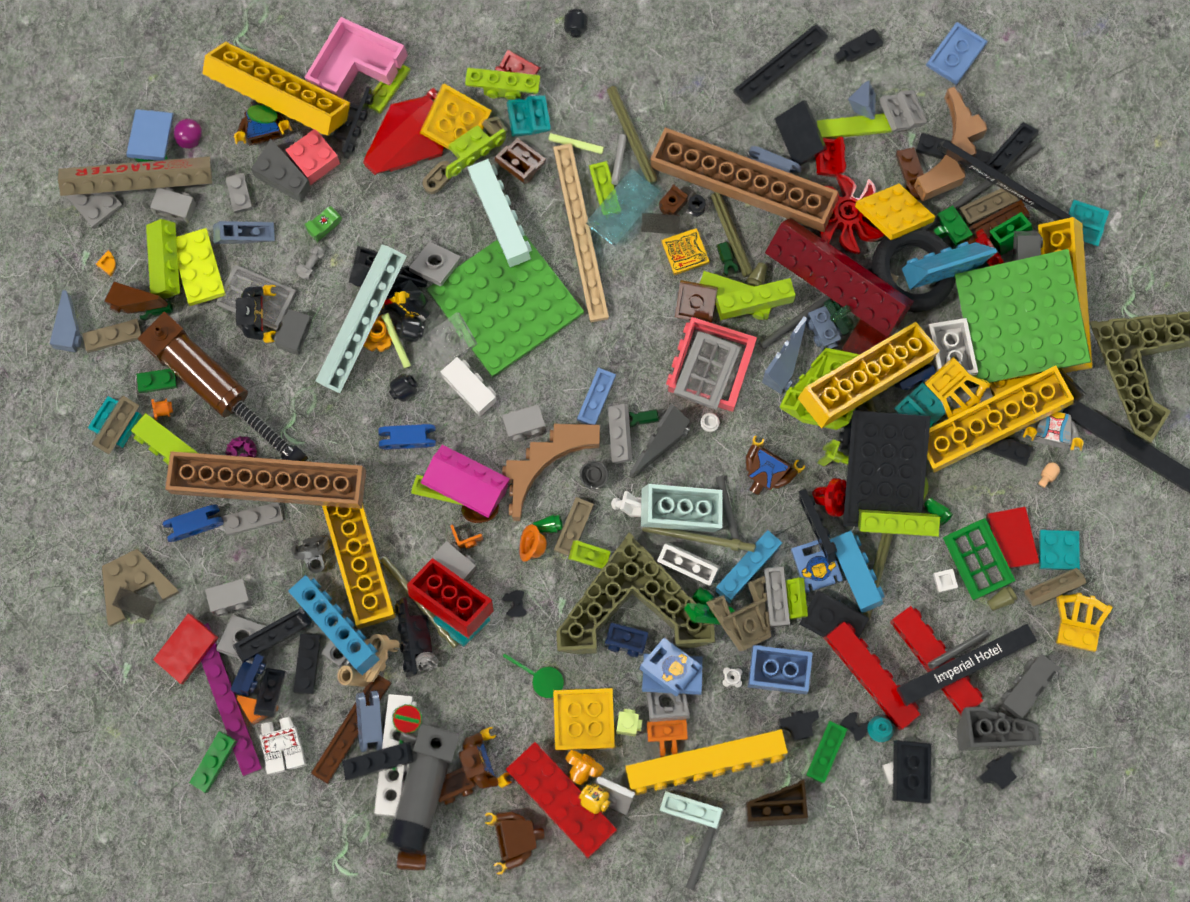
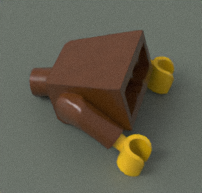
M490 812L485 814L486 817H493L491 822L485 823L489 826L495 824L501 859L505 861V863L497 862L494 864V866L501 865L503 868L501 872L496 873L498 875L503 874L506 869L510 870L523 865L532 856V850L537 848L536 841L544 839L543 828L533 829L531 820H526L524 816L515 812L497 813V815Z

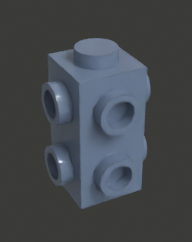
M826 306L809 312L806 321L808 329L812 330L815 335L813 338L816 346L820 347L822 352L825 348H838L842 338L840 328L836 327L833 322L835 320L831 310L828 311Z

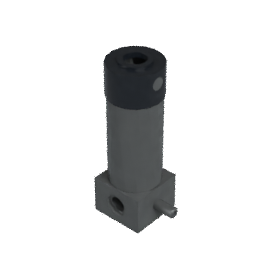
M424 724L420 725L417 736L401 733L400 740L414 744L412 751L413 763H410L394 819H392L389 835L385 842L387 845L410 854L423 855L425 853L426 843L430 836V829L443 784L458 742V734ZM436 743L439 745V748L434 749L430 744Z

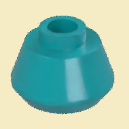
M875 716L868 723V734L874 741L886 742L894 735V724L886 716Z

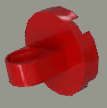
M833 478L827 487L814 489L812 496L815 504L825 505L828 515L841 517L844 514L846 481L840 478Z

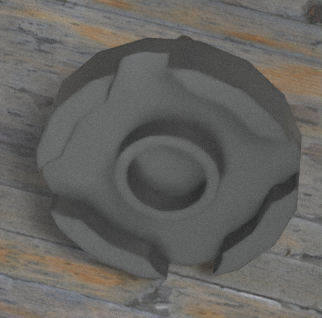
M314 536L302 540L303 544L299 547L295 544L291 548L295 559H305L308 569L313 573H319L324 569L326 563L323 553L331 545L327 536L324 539L323 536ZM313 559H318L321 561L322 565L320 567H314L311 564V561Z

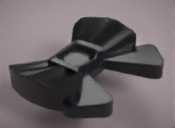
M516 590L510 594L506 593L502 598L503 601L513 602L514 607L506 613L508 616L520 618L527 615L522 600L525 594L524 591Z
M857 712L849 713L841 721L840 726L848 728L853 733L854 739L857 742L866 735L869 721L858 726L855 723Z

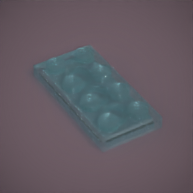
M630 169L587 220L586 224L613 246H616L659 195L660 190L633 169Z

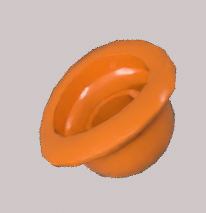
M533 524L526 526L520 538L519 554L523 562L529 561L531 558L541 557L547 547L546 538L539 533L538 528Z

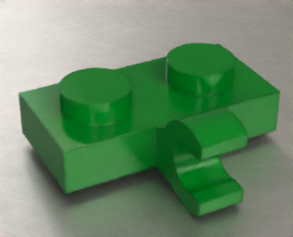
M954 206L937 214V219L942 226L934 229V234L941 239L949 235L954 244L958 246L973 237L972 232Z

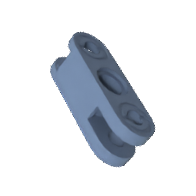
M751 146L748 152L753 158H747L788 173L801 172L802 167L796 162L760 147Z
M377 691L370 692L369 706H366L364 693H356L358 735L361 752L367 751L368 743L374 742L377 750L382 749L383 746L380 701Z

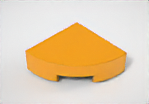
M108 250L96 265L112 277L115 272L116 262Z

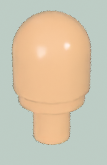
M1051 462L1044 467L1041 472L1042 479L1038 483L1041 487L1045 488L1048 482L1052 483L1060 473L1059 465Z

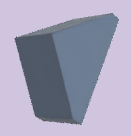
M866 81L848 100L855 113L872 120L875 119V92L870 82Z

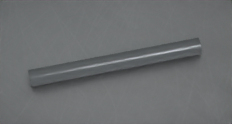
M718 476L715 479L718 490H722V504L732 540L733 538L740 540L723 476Z
M984 630L928 662V667L930 669L938 667L989 637V632Z
M708 827L686 885L688 889H694L715 834V828Z

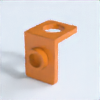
M450 525L460 549L464 547L466 549L472 548L477 545V542L483 540L482 534H478L459 542L454 526Z

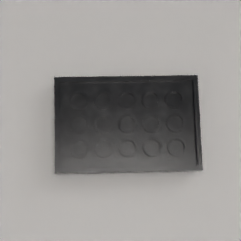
M853 410L843 526L858 527L859 509L922 513L931 416Z

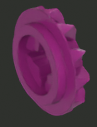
M239 436L232 438L231 442L227 444L226 455L238 456L235 448H241L244 445V450L248 454L241 453L239 457L255 458L257 448L251 439Z

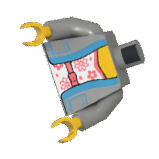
M1063 409L1028 426L1023 434L1024 438L1026 435H1029L1032 442L1067 449L1071 444V450H1074L1076 446L1082 451L1084 444L1074 421L1071 420V415L1062 413Z

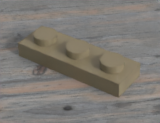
M1001 188L961 207L959 211L969 226L1018 202V199Z
M134 319L82 333L86 351L90 353L138 340L137 338L142 332L139 320Z
M122 395L95 437L92 445L106 454H110L139 405Z
M578 497L575 498L554 548L555 552L569 557L573 540H580L594 507L593 503Z
M1075 568L1025 590L1024 594L1034 607L1086 584V580L1078 568Z

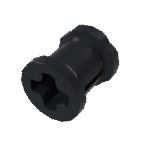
M694 195L689 200L688 211L694 217L701 216L705 211L706 202L701 195Z

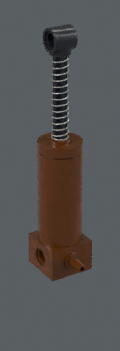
M165 311L137 338L147 352L163 366L166 365L222 417H228L236 412V415H239L244 422H247L250 428H253L254 431L256 430L259 433L258 435H261V438H264L265 441L267 440L268 444L272 445V448L279 451L282 460L306 461L308 459L302 450L296 445L289 446L288 442L281 439L277 432H274L273 429L269 428L270 426L266 425V422L264 423L262 419L258 418L259 416H256L255 412L251 411L252 409L244 405L243 402L248 395V391L192 341L185 330Z

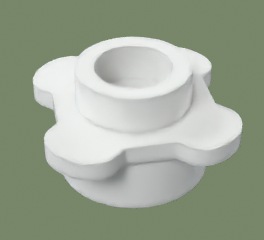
M727 667L723 670L725 676L722 683L725 687L731 685L738 688L742 685L740 680L742 670L740 668L730 669Z

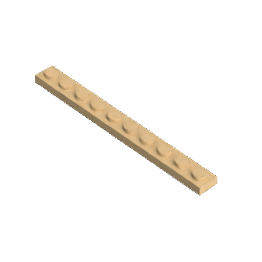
M572 144L555 146L553 150L590 323L609 319Z

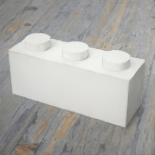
M456 357L440 371L441 377L480 417L497 402L496 393L490 386L486 387L482 383L483 379L478 373L473 374L469 370L471 367L464 359L461 361Z
M669 542L665 543L657 562L709 586L714 583L721 567Z

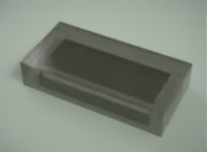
M642 213L641 232L679 234L680 215Z
M120 586L112 605L149 620L157 601Z

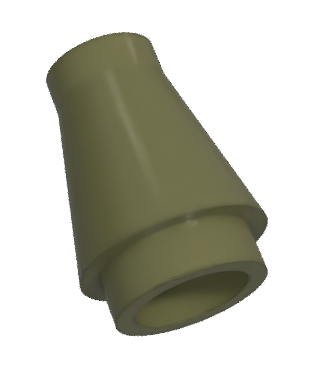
M758 263L747 278V285L754 287L763 285L768 266L764 263Z
M1008 586L1006 588L1003 587L987 603L992 611H995L996 609L1014 604V601L1018 598L1012 588Z

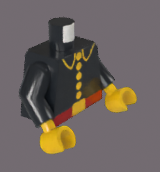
M411 280L391 287L381 308L383 311L393 310L401 317L416 316L422 321H425L430 314L424 309L428 298Z
M264 285L263 288L261 286L247 287L243 290L241 297L236 298V325L242 330L245 337L256 340L263 339L265 343L274 342L271 335H275V331L263 332L262 295L275 296L276 293H271V288L276 287L275 285Z

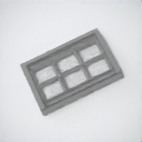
M235 265L224 285L226 296L219 297L216 305L236 313V298L241 297L245 288L258 286L263 288L264 285H275L276 287L271 288V293H276L275 296L262 295L263 325L277 331L281 325V319L287 313L297 291Z
M697 332L674 394L717 410L741 347L711 335Z

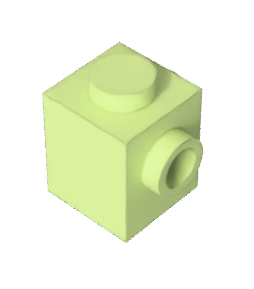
M624 709L623 712L619 711L616 734L636 736L637 731L641 732L642 720L638 719L639 714H635V710Z

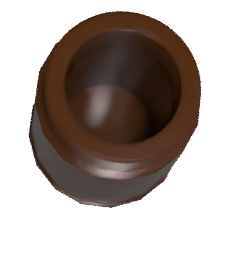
M398 851L397 868L400 870H425L427 854H410Z

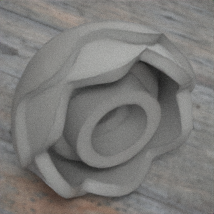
M431 652L421 653L415 659L418 671L425 670L429 672L433 668L438 667L439 660Z

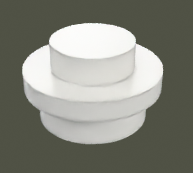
M706 413L702 416L700 424L703 430L713 432L719 427L720 421L714 413Z

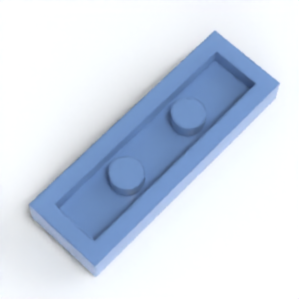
M601 368L597 369L577 421L587 425H596L616 374Z

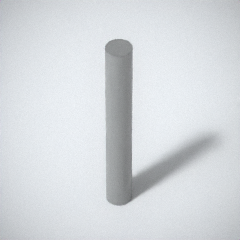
M620 134L611 180L613 185H618L627 139L625 134Z

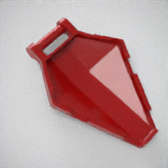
M435 88L429 90L424 97L390 105L363 160V164L374 175L388 170L392 172L417 164L418 161L427 158L431 160L442 156L444 146L420 134L434 103L433 100H435L438 94Z

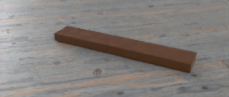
M380 675L376 677L374 682H370L362 691L365 695L366 706L370 705L369 694L371 691H377L379 701H381L392 683ZM356 702L311 772L312 775L326 784H329L359 736Z

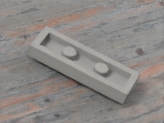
M620 404L608 407L612 463L618 464L632 461L628 405Z
M279 502L222 516L227 536L284 522Z
M784 567L764 568L770 627L789 626Z

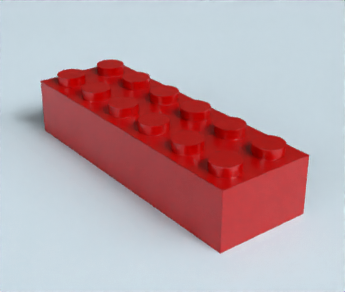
M536 742L506 768L511 777L587 859L617 832V829L601 812L593 814L581 805L579 796L582 791Z

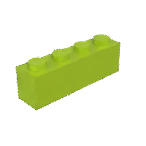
M159 219L146 225L150 293L158 295L165 300L180 294L175 222Z
M707 271L703 272L699 283L718 287L717 296L754 287ZM771 308L749 314L759 320H768Z
M791 278L718 295L716 297V306L720 320L793 303L796 295Z
M146 413L131 430L135 435L133 438L141 445L143 443L149 446L148 450L155 456L160 454L164 457L162 461L169 465L170 451L198 453Z
M859 509L858 529L860 532L939 537L940 517L937 514Z

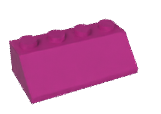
M441 445L433 456L421 480V484L489 518L506 494L510 478Z

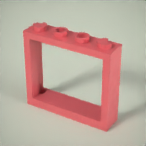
M692 317L690 323L686 322L684 327L685 339H681L678 345L679 357L675 356L672 367L675 368L673 375H668L666 385H669L668 392L674 393L694 330L702 331L746 345L729 400L721 399L718 405L719 408L733 412L757 337ZM686 389V391L696 394L697 392L691 389ZM700 393L699 395L707 399H710V395H706L703 393Z

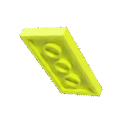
M207 228L177 236L178 268L189 306L226 296Z

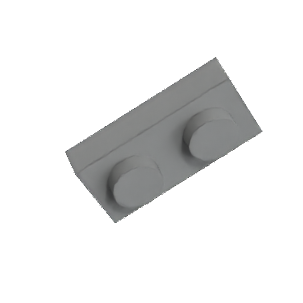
M244 173L225 177L234 213L252 210Z

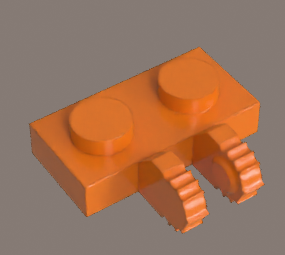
M686 719L647 722L648 743L659 742L660 757H665L666 754L665 741H672L671 753L674 755L677 754L676 741L688 740Z

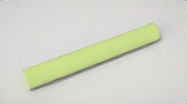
M550 133L549 141L561 144L571 143L572 147L602 154L604 150L602 146Z
M389 313L382 315L403 367L411 366Z

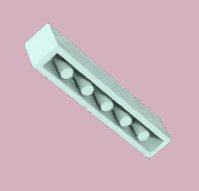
M486 159L467 167L509 266L513 267L530 260L529 252L532 249L529 242L523 239L525 233L522 226H517L516 221H518L515 210H510L509 206L512 204L508 195L504 196L502 192L505 188L501 179L497 180L496 178L498 172L495 165H491L489 160Z

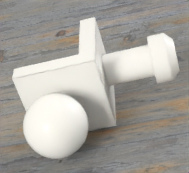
M625 491L622 500L619 498L612 500L611 506L614 510L620 509L630 517H641V498H637L628 491Z

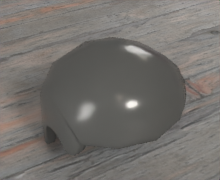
M588 461L580 470V480L589 489H599L608 481V469L600 461Z

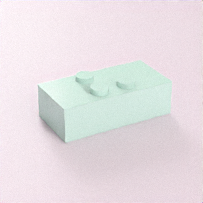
M648 484L641 491V527L715 533L722 529V490Z

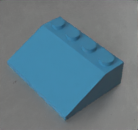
M964 242L955 249L948 247L936 255L933 252L925 255L920 260L918 258L908 260L907 265L902 268V271L911 290L955 276L958 273L977 269L996 254L997 250L996 248L976 242L971 244Z

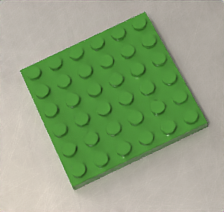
M526 235L523 236V239L529 242L532 249L529 252L530 260L510 267L497 239L455 268L442 286L432 284L427 288L428 293L492 378L584 314L583 309Z
M1069 249L955 274L962 316L967 318L978 369L975 377L993 383L1041 373L1055 365L1058 369L1091 363Z

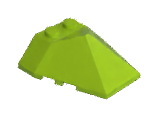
M825 348L811 364V368L805 375L802 374L797 384L787 390L779 406L780 409L803 423L819 426L797 398L806 386L860 354ZM853 410L828 424L825 428L838 430L849 424Z

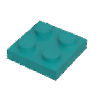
M1039 531V569L1072 570L1078 568L1080 570L1079 531Z

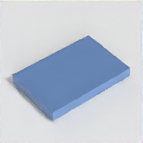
M956 22L926 66L957 85L985 47L987 41Z
M136 109L127 149V158L165 160L173 113Z
M644 654L643 662L650 654ZM657 654L651 662L657 665L664 655ZM690 656L701 665L699 671H696V675L682 691L680 690V694L701 695L703 657ZM643 672L642 692L670 693Z

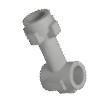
M315 246L314 249L312 248L310 250L312 254L306 265L300 264L297 267L296 274L304 280H311L315 274L312 268L318 259H323L325 251L318 246Z

